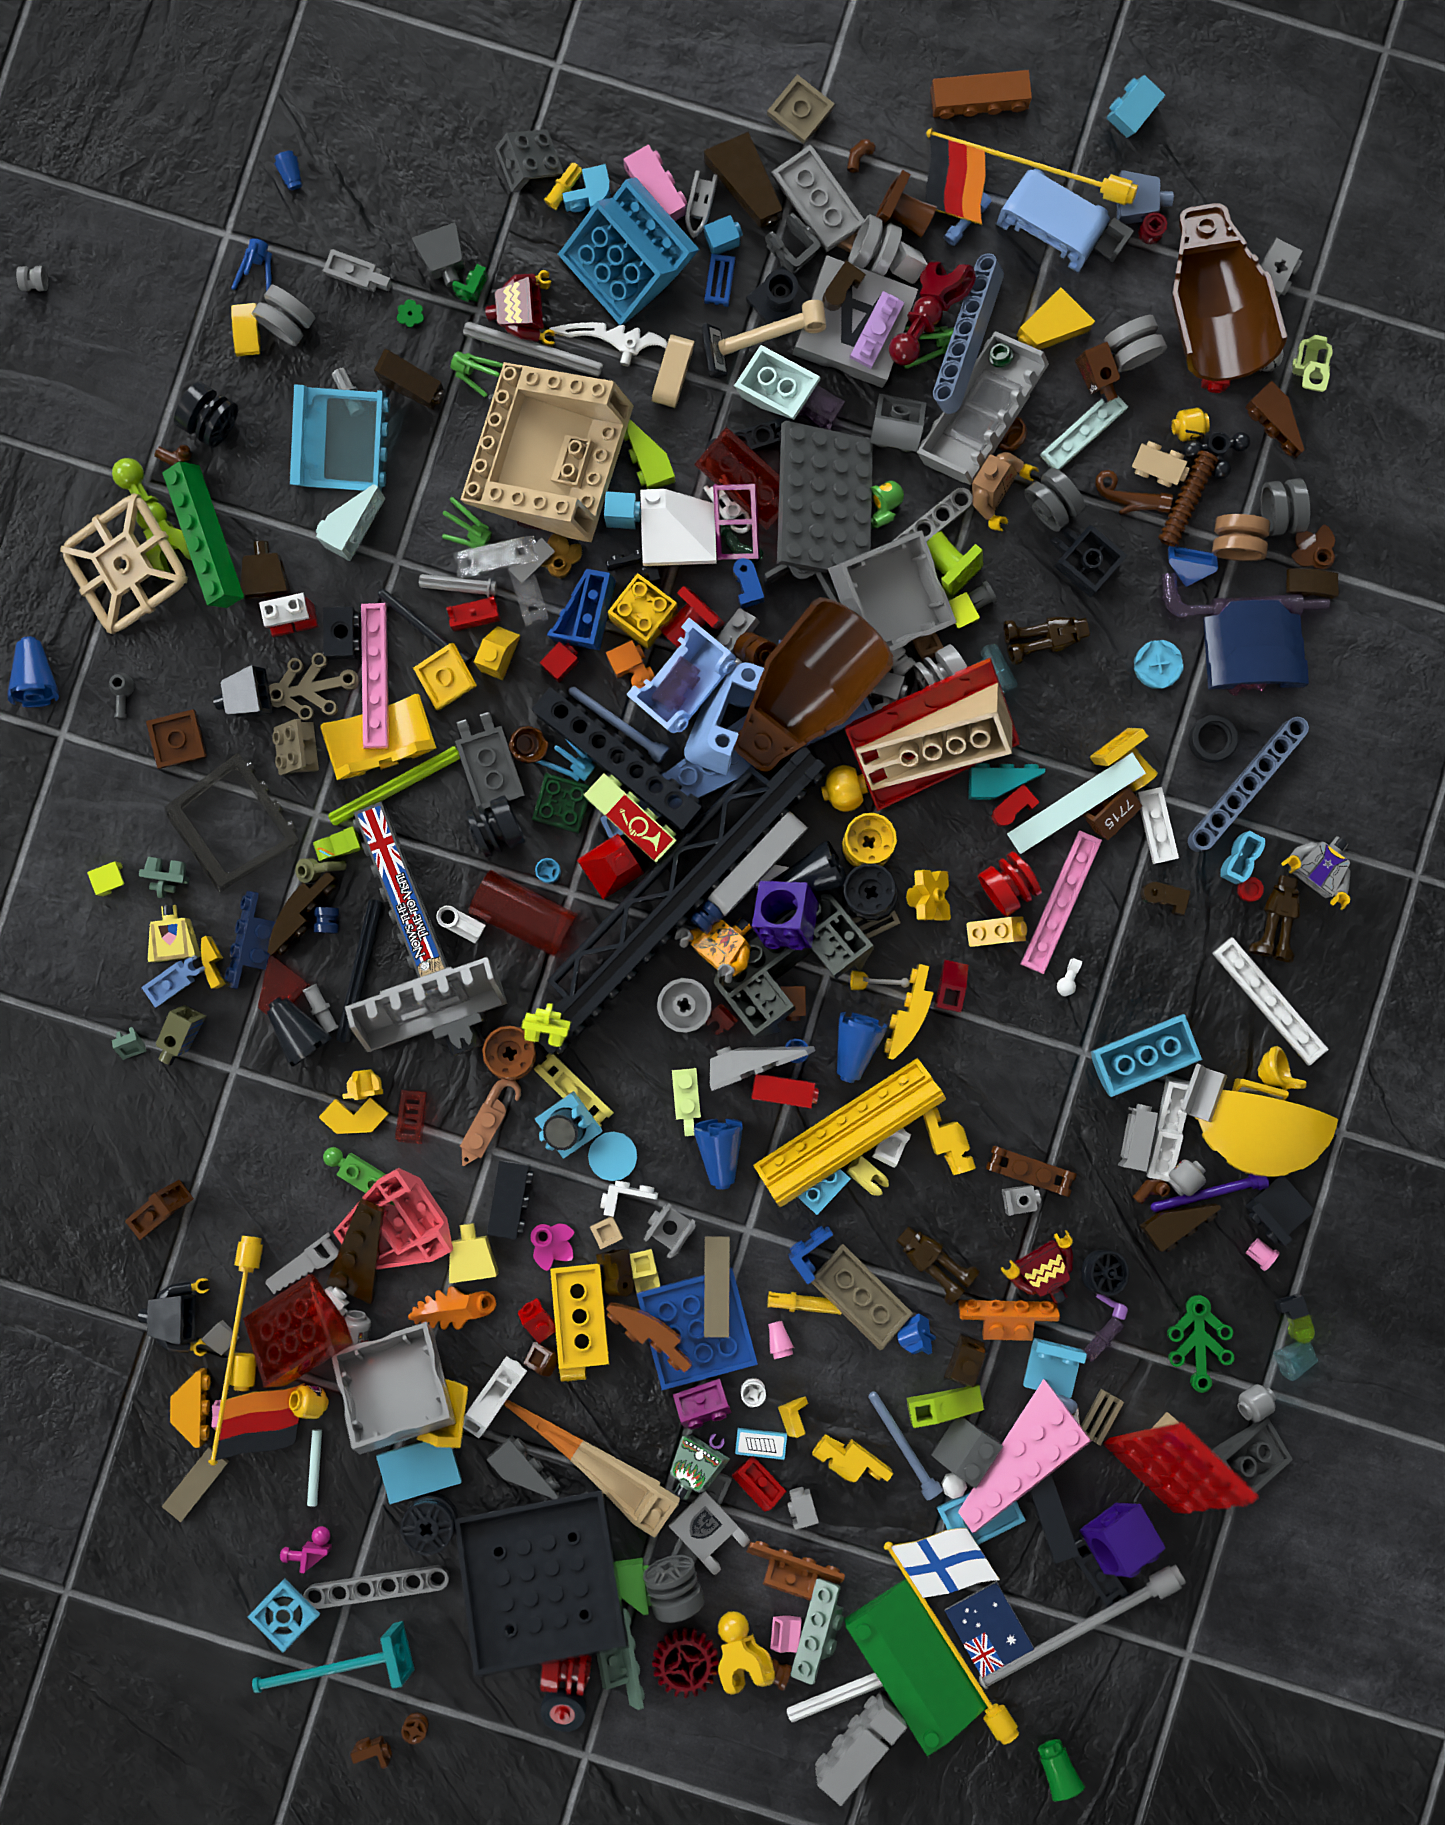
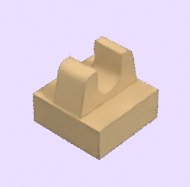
M613 1216L590 1226L600 1249L623 1239Z

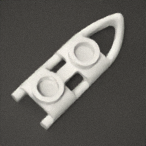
M723 475L720 477L721 481L715 483L717 485H729ZM705 486L704 490L714 503L713 486L711 488ZM719 490V500L722 499L726 505L722 509L719 504L720 514L724 520L735 519L741 514L744 515L745 519H750L748 512L733 490ZM728 494L731 495V497L733 498L734 502H731V500H730L729 497L727 496ZM747 524L744 528L728 525L733 531L741 534L749 531L751 528V524Z

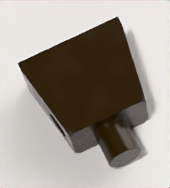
M268 541L254 542L255 555L243 556L240 586L244 599L290 596L291 590L281 556L278 553H269Z
M960 1333L944 1378L966 1387H973L986 1355L984 1342Z

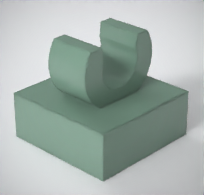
M132 1027L129 1028L130 1034L123 1036L119 1031L116 1034L117 1039L112 1040L113 1049L123 1060L146 1052L145 1043Z

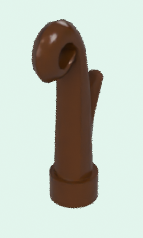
M1104 470L1097 475L1095 485L1097 491L1103 497L1128 505L1120 509L1119 514L1139 510L1170 512L1173 494L1115 491L1118 478L1113 471ZM1110 477L1112 483L1106 488L1103 485V479Z

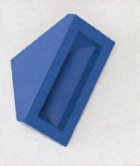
M1169 546L1168 548L1169 563L1185 587L1216 572L1218 569L1217 556H1214L1213 553Z

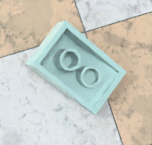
M760 345L734 386L740 396L750 403L794 420L821 378Z
M373 484L330 513L325 521L322 520L316 529V538L326 549L351 561L385 500L379 487Z

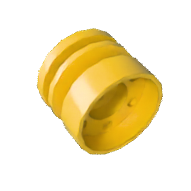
M864 813L855 817L848 825L842 841V852L847 862L854 868L870 863L883 866L890 859L897 842L896 831L892 823L882 815ZM865 841L873 842L871 848L869 846L864 848L863 844Z

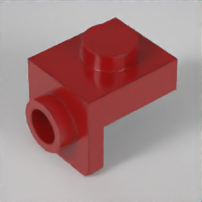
M538 1298L525 1304L518 1311L522 1325L539 1344L556 1332L555 1321L543 1309Z

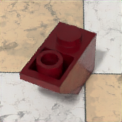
M944 960L934 1008L961 1013L967 987V964Z

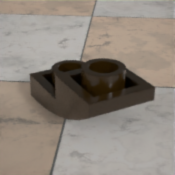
M1289 568L1286 570V593L1302 597L1317 595L1334 599L1338 597V573L1316 569Z

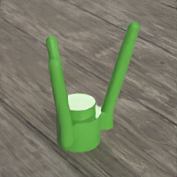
M906 326L905 330L908 331L911 326ZM935 327L934 333L921 334L919 339H936L937 346H942V349L920 357L913 363L904 365V367L907 369L939 355L946 354L954 327Z
M457 351L450 365L452 370L457 371L455 377L465 381L483 397H487V393L469 379L466 374L470 375L474 369L499 377V372L479 365L476 362L499 368L503 367V363Z
M451 497L450 501L476 525L470 526L456 516L444 511V516L469 531L467 538L470 541L443 534L442 538L469 546L474 550H477L478 547L484 549L492 535V532L488 530L489 527L480 522L455 498Z

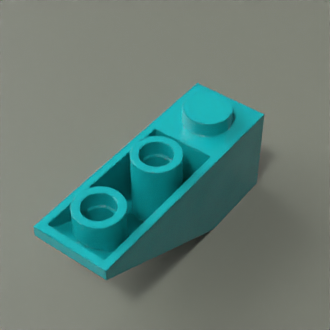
M975 764V768L969 770V800H994L1022 784L1045 773V769H1039L1037 764H1026L1024 768H1014V764H1000L999 768H990V764Z

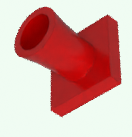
M683 586L677 593L687 604L669 621L659 627V630L679 648L681 643L678 639L680 637L684 639L686 633L682 625L688 618L700 627L707 622L712 628L717 630L725 622L691 589Z

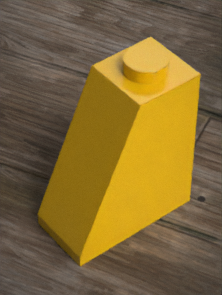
M1060 288L1019 328L1017 336L1020 342L1041 350L1089 332L1095 320Z
M499 626L483 638L474 660L479 671L503 680L521 635Z

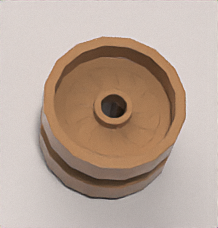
M1228 514L1216 518L1214 531L1219 537L1213 540L1212 553L1214 556L1235 561H1258L1267 557L1268 543L1263 539L1269 536L1270 521L1268 519L1247 514Z

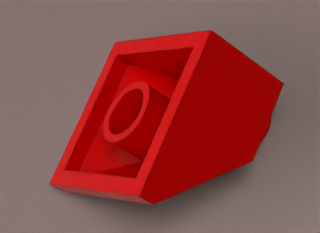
M619 834L578 860V863L603 900L644 874Z

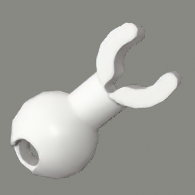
M1075 958L1070 960L1065 977L1061 978L1057 983V990L1062 996H1068L1075 992L1076 984L1074 979L1082 965V961Z

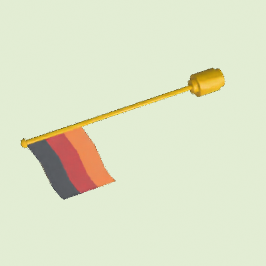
M932 128L928 129L926 133L927 137L931 138V162L926 185V202L937 206L936 211L980 225H982L981 201L985 183V153L1101 187L1100 193H1103V199L1126 205V203L1132 205L1138 190V185L1133 184L1132 180L1112 174L1109 176V179L1104 178L1103 182H1099L933 132Z
M242 1236L241 1241H238L234 1265L239 1266L238 1271H242L243 1276L212 1456L208 1460V1463L212 1466L216 1465L218 1460L234 1455L272 1451L295 1444L299 1417L295 1416L290 1409L289 1399L291 1393L301 1385L284 1390L251 1392L227 1399L248 1272L253 1273L254 1268L259 1269L263 1245L261 1244L262 1238Z

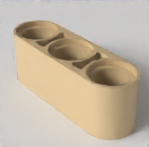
M670 335L654 387L652 402L676 408L695 341Z

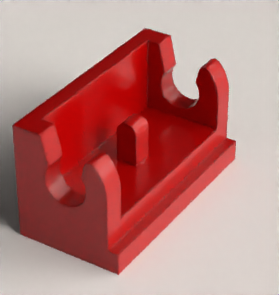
M495 596L446 607L450 618V627L453 632L501 621Z

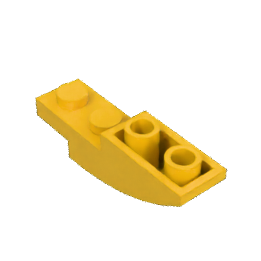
M918 964L916 969L912 968L909 983H913L911 993L907 992L904 1007H908L907 1012L897 1010L896 1015L892 1014L889 1028L893 1029L891 1039H886L884 1052L888 1053L887 1058L895 1059L908 1046L926 1017L933 996V992L924 991L929 966Z

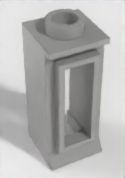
M1137 1104L1136 1109L1129 1107V1110H1132V1114H1128L1120 1155L1123 1159L1118 1163L1119 1166L1147 1172L1158 1113L1151 1112L1152 1107Z

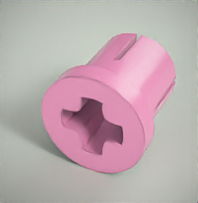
M1257 1238L1248 1248L1246 1254L1260 1264V1268L1263 1271H1266L1277 1259L1280 1252L1276 1249L1272 1250Z

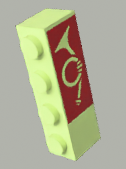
M603 774L584 794V797L657 864L677 843L673 838L676 833L666 824L662 828L656 822L658 817L649 808L644 811L638 805L640 800L629 791L626 794L619 788L622 785L621 782L612 774L609 777Z

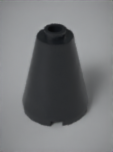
M826 841L779 876V882L808 883L812 892L816 893L844 887L847 876L844 868L839 864V857L829 841Z
M278 997L268 1004L270 1009L267 1011V1015L291 1068L332 1039L330 1034L288 998L282 1000L281 997Z

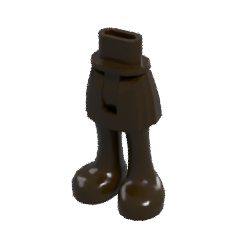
M1075 617L1047 618L1045 623L1031 627H1017L1013 620H1006L1003 625L1006 643L1046 635V638L1041 640L1008 645L1007 652L1013 665L1021 664L1023 657L1032 652L1045 649L1056 652L1080 642L1081 638L1090 637L1086 618L1076 620Z
M1283 875L1279 876L1278 884L1274 885V890L1270 894L1264 908L1267 913L1265 932L1260 941L1250 944L1249 953L1258 956H1272V959L1281 962H1293L1295 956L1290 947V935L1294 919H1298L1300 916L1298 895L1300 891L1297 890L1298 879ZM1279 919H1282L1279 941L1277 947L1274 949V940Z
M910 1226L896 1240L904 1248L903 1252H906L913 1266L919 1272H927L944 1288L946 1293L944 1301L949 1306L965 1290L944 1274L935 1265L934 1261H937L951 1272L966 1288L970 1286L980 1272L974 1266L969 1268L961 1267L942 1251V1244L931 1237L921 1234L920 1231L916 1233Z

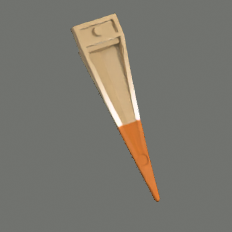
M506 1400L504 1402L508 1409L524 1420L574 1463L635 1526L654 1538L678 1505L679 1497L661 1487L660 1482L512 1401Z

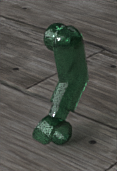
M720 525L721 536H725V541L733 554L753 553L752 547L742 544L736 534L732 533L731 525ZM759 548V559H749L752 563L762 559V549Z

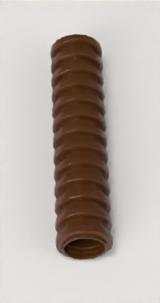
M1207 451L1198 452L1199 457L1195 458V465H1192L1190 468L1192 472L1188 473L1187 476L1189 478L1185 479V486L1181 487L1182 493L1178 494L1179 499L1174 502L1176 506L1172 507V514L1168 515L1169 520H1166L1164 523L1166 527L1162 528V534L1158 536L1162 543L1171 547L1179 545L1178 540L1182 539L1181 533H1184L1186 530L1184 526L1189 524L1188 519L1192 517L1191 512L1195 511L1194 505L1199 503L1197 499L1201 498V491L1205 490L1204 484L1208 483L1207 478L1212 475L1210 471L1215 469L1214 463L1218 462V458Z

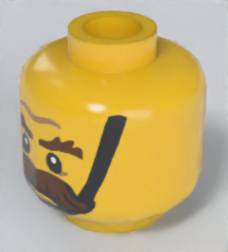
M1200 408L1181 410L1177 413L1176 419L1172 420V432L1177 434L1178 438L1183 442L1203 439L1205 433L1209 432L1208 414L1204 413Z

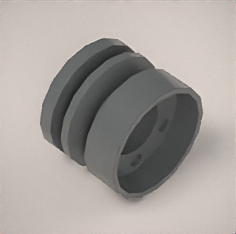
M685 1555L665 1557L654 1562L644 1571L643 1580L647 1586V1592L651 1596L650 1602L657 1620L662 1622L681 1621L693 1616L704 1606L705 1598L701 1585L697 1581L698 1575L691 1557Z

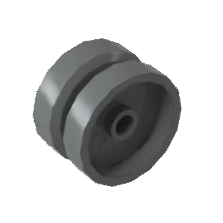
M1050 468L1041 476V483L1033 482L1024 491L1025 498L1037 517L1055 532L1060 531L1068 524L1069 517H1077L1086 507L1084 499L1076 486L1065 474L1056 468Z
M1301 478L1288 479L1284 485L1280 481L1266 482L1262 487L1260 501L1261 516L1270 521L1269 536L1283 535L1286 530L1292 534L1305 532L1310 521V500L1304 480Z

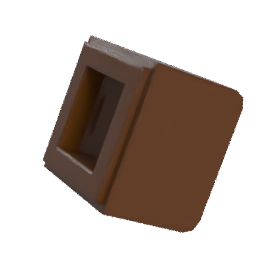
M534 1341L523 1364L538 1374L549 1377L558 1363V1353Z

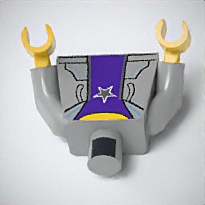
M1336 836L1330 846L1322 841L1318 843L1310 842L1296 847L1291 855L1281 863L1282 866L1288 863L1291 867L1289 869L1290 874L1293 873L1323 897L1329 898L1335 894V897L1330 901L1331 905L1338 901L1341 904V910H1343L1350 903V897L1348 896L1350 884V869L1348 867L1350 861L1341 855L1348 846V843L1342 838Z

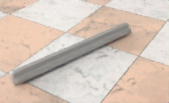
M467 322L464 326L463 334L465 336L592 376L599 377L602 372L603 364L533 341L522 340L513 335L472 322Z

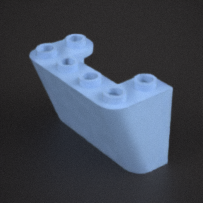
M747 662L735 666L729 674L724 676L702 703L684 749L685 758L689 762L727 775L732 760L731 753L739 734L719 726L729 703L742 708L750 707L764 668ZM720 735L728 737L730 743L727 747L722 748L717 746L715 739Z

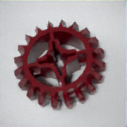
M683 1627L682 1634L679 1635L678 1630L674 1629L673 1638L669 1634H665V1642L658 1641L657 1646L660 1650H654L653 1656L657 1658L652 1660V1666L657 1668L653 1674L655 1677H660L658 1680L660 1686L667 1683L665 1687L667 1693L673 1688L675 1689L674 1696L676 1697L679 1696L680 1691L684 1692L685 1698L689 1697V1691H692L693 1695L697 1697L699 1693L698 1688L705 1692L707 1691L706 1683H714V1678L711 1675H718V1669L714 1667L719 1665V1658L715 1657L718 1654L717 1648H711L713 1646L711 1639L704 1642L706 1639L705 1633L697 1637V1629L694 1628L691 1634H687V1627ZM685 1645H692L698 1648L701 1652L699 1653V1651H689ZM676 1647L678 1656L671 1660V1663L665 1664L666 1656ZM682 1654L684 1659H686L687 1662H690L689 1670L688 1667L684 1663H682ZM706 1660L705 1669L695 1678L694 1668ZM682 1674L686 1680H680L673 1675Z

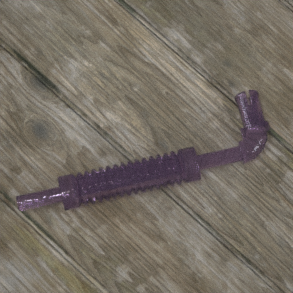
M1170 573L1161 575L1163 583L1162 601L1165 602L1166 608L1170 613L1182 618H1186L1187 615H1219L1231 601L1279 600L1290 613L1302 616L1303 610L1328 609L1330 606L1329 599L1303 600L1301 594H1292L1290 596L1276 595V597L1274 595L1271 597H1239V599L1231 597L1225 600L1224 598H1213L1211 605L1187 606L1186 603L1181 602V595H1178L1177 573H1171L1172 576H1170Z

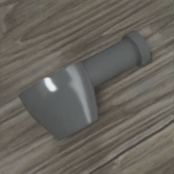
M117 673L109 680V689L116 696V712L114 714L116 719H127L126 697L130 696L135 688L134 680L125 673ZM121 679V686L116 687V681Z

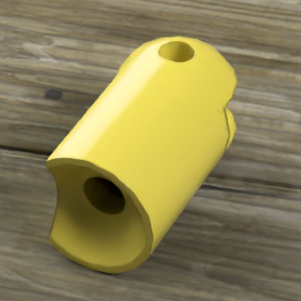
M862 1155L857 1157L846 1170L850 1177L872 1195H883L882 1190L872 1182L873 1179L881 1186L889 1187L887 1177Z

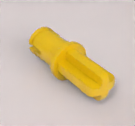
M571 163L562 177L556 179V185L544 199L551 208L557 210L563 200V193L572 191V186L582 174V168L576 163Z

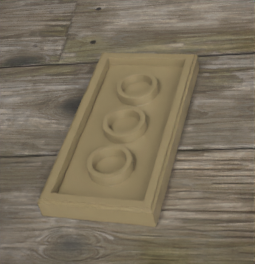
M844 1244L840 1245L814 1274L816 1279L811 1282L879 1350L884 1349L913 1315Z

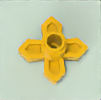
M931 870L915 871V885L908 889L906 898L909 906L916 908L917 920H950V905L945 899V891L949 886L948 872L934 871L931 873Z

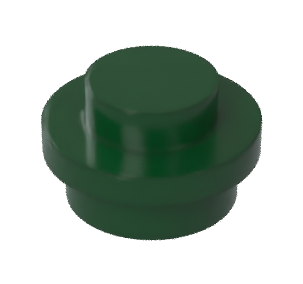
M1003 343L993 346L989 353L990 363L995 367L1009 365L1014 357L1012 349Z

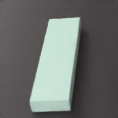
M1119 396L1117 399L1106 404L1101 399L1044 450L1040 456L1051 468L1060 470L1117 419L1128 406Z

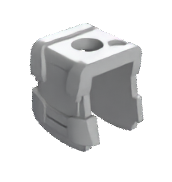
M665 1204L660 1213L655 1210L647 1223L651 1226L646 1231L644 1240L647 1242L651 1236L671 1249L667 1255L668 1258H671L680 1251L681 1246L693 1232L696 1225L693 1219L689 1220L673 1209L672 1205ZM666 1221H674L677 1224V1231L674 1234L669 1235L664 1232L663 1225Z

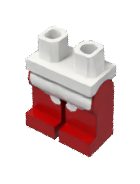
M303 593L259 602L264 627L270 628L273 637L294 633L293 623L297 632L319 627L314 603L305 597Z

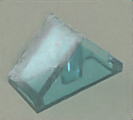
M1309 1338L1273 1352L1281 1374L1291 1381L1298 1379L1318 1362Z

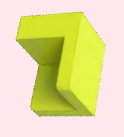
M967 592L949 600L957 622L955 625L958 629L970 623L978 622L980 617Z
M114 861L87 872L96 895H108L112 893V889L124 885L119 870L123 868L121 863Z

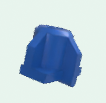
M917 1314L909 1318L897 1333L900 1346L911 1354L922 1351L926 1354L932 1353L931 1341H934L936 1336L930 1333L929 1319L923 1315Z

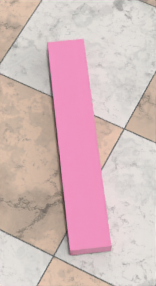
M386 603L361 604L363 748L388 749Z
M1078 831L1021 961V965L1041 974L1045 973L1100 847L1101 839Z

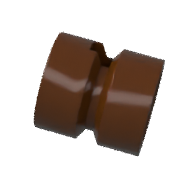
M745 632L735 642L734 655L743 663L747 662L764 668L766 659L776 648V644L755 633Z

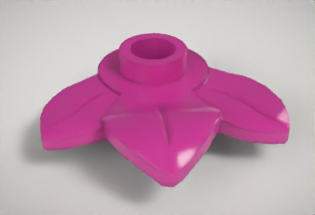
M559 1223L553 1226L540 1224L532 1230L531 1242L535 1246L533 1257L542 1269L548 1271L554 1259L560 1261H570L573 1259V1249L567 1241L573 1236V1229L566 1224ZM539 1233H547L548 1239L545 1241L540 1240Z

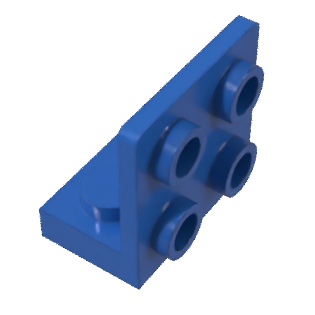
M819 1226L810 1233L811 1238L805 1243L800 1240L790 1248L791 1253L788 1256L807 1284L816 1279L813 1274L816 1269L806 1254L833 1235L828 1226L825 1228Z

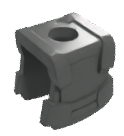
M791 213L786 218V225L806 246L807 250L796 259L784 246L785 244L779 236L772 231L766 235V243L768 244L766 247L775 257L778 256L781 260V267L783 266L787 271L795 274L816 255L821 244L813 230L809 226H805L794 213Z

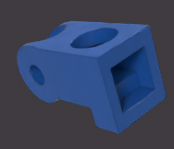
M746 558L737 560L734 563L733 575L735 580L740 583L743 594L738 595L740 608L744 609L763 603L764 594L754 564Z

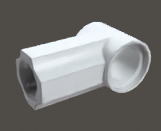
M443 906L436 915L437 921L442 927L475 944L486 926L452 906ZM447 910L453 911L455 914V919L450 924L443 923L441 919L442 914Z

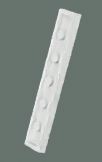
M1233 937L1229 938L1212 953L1307 1065L1314 1063L1329 1050Z

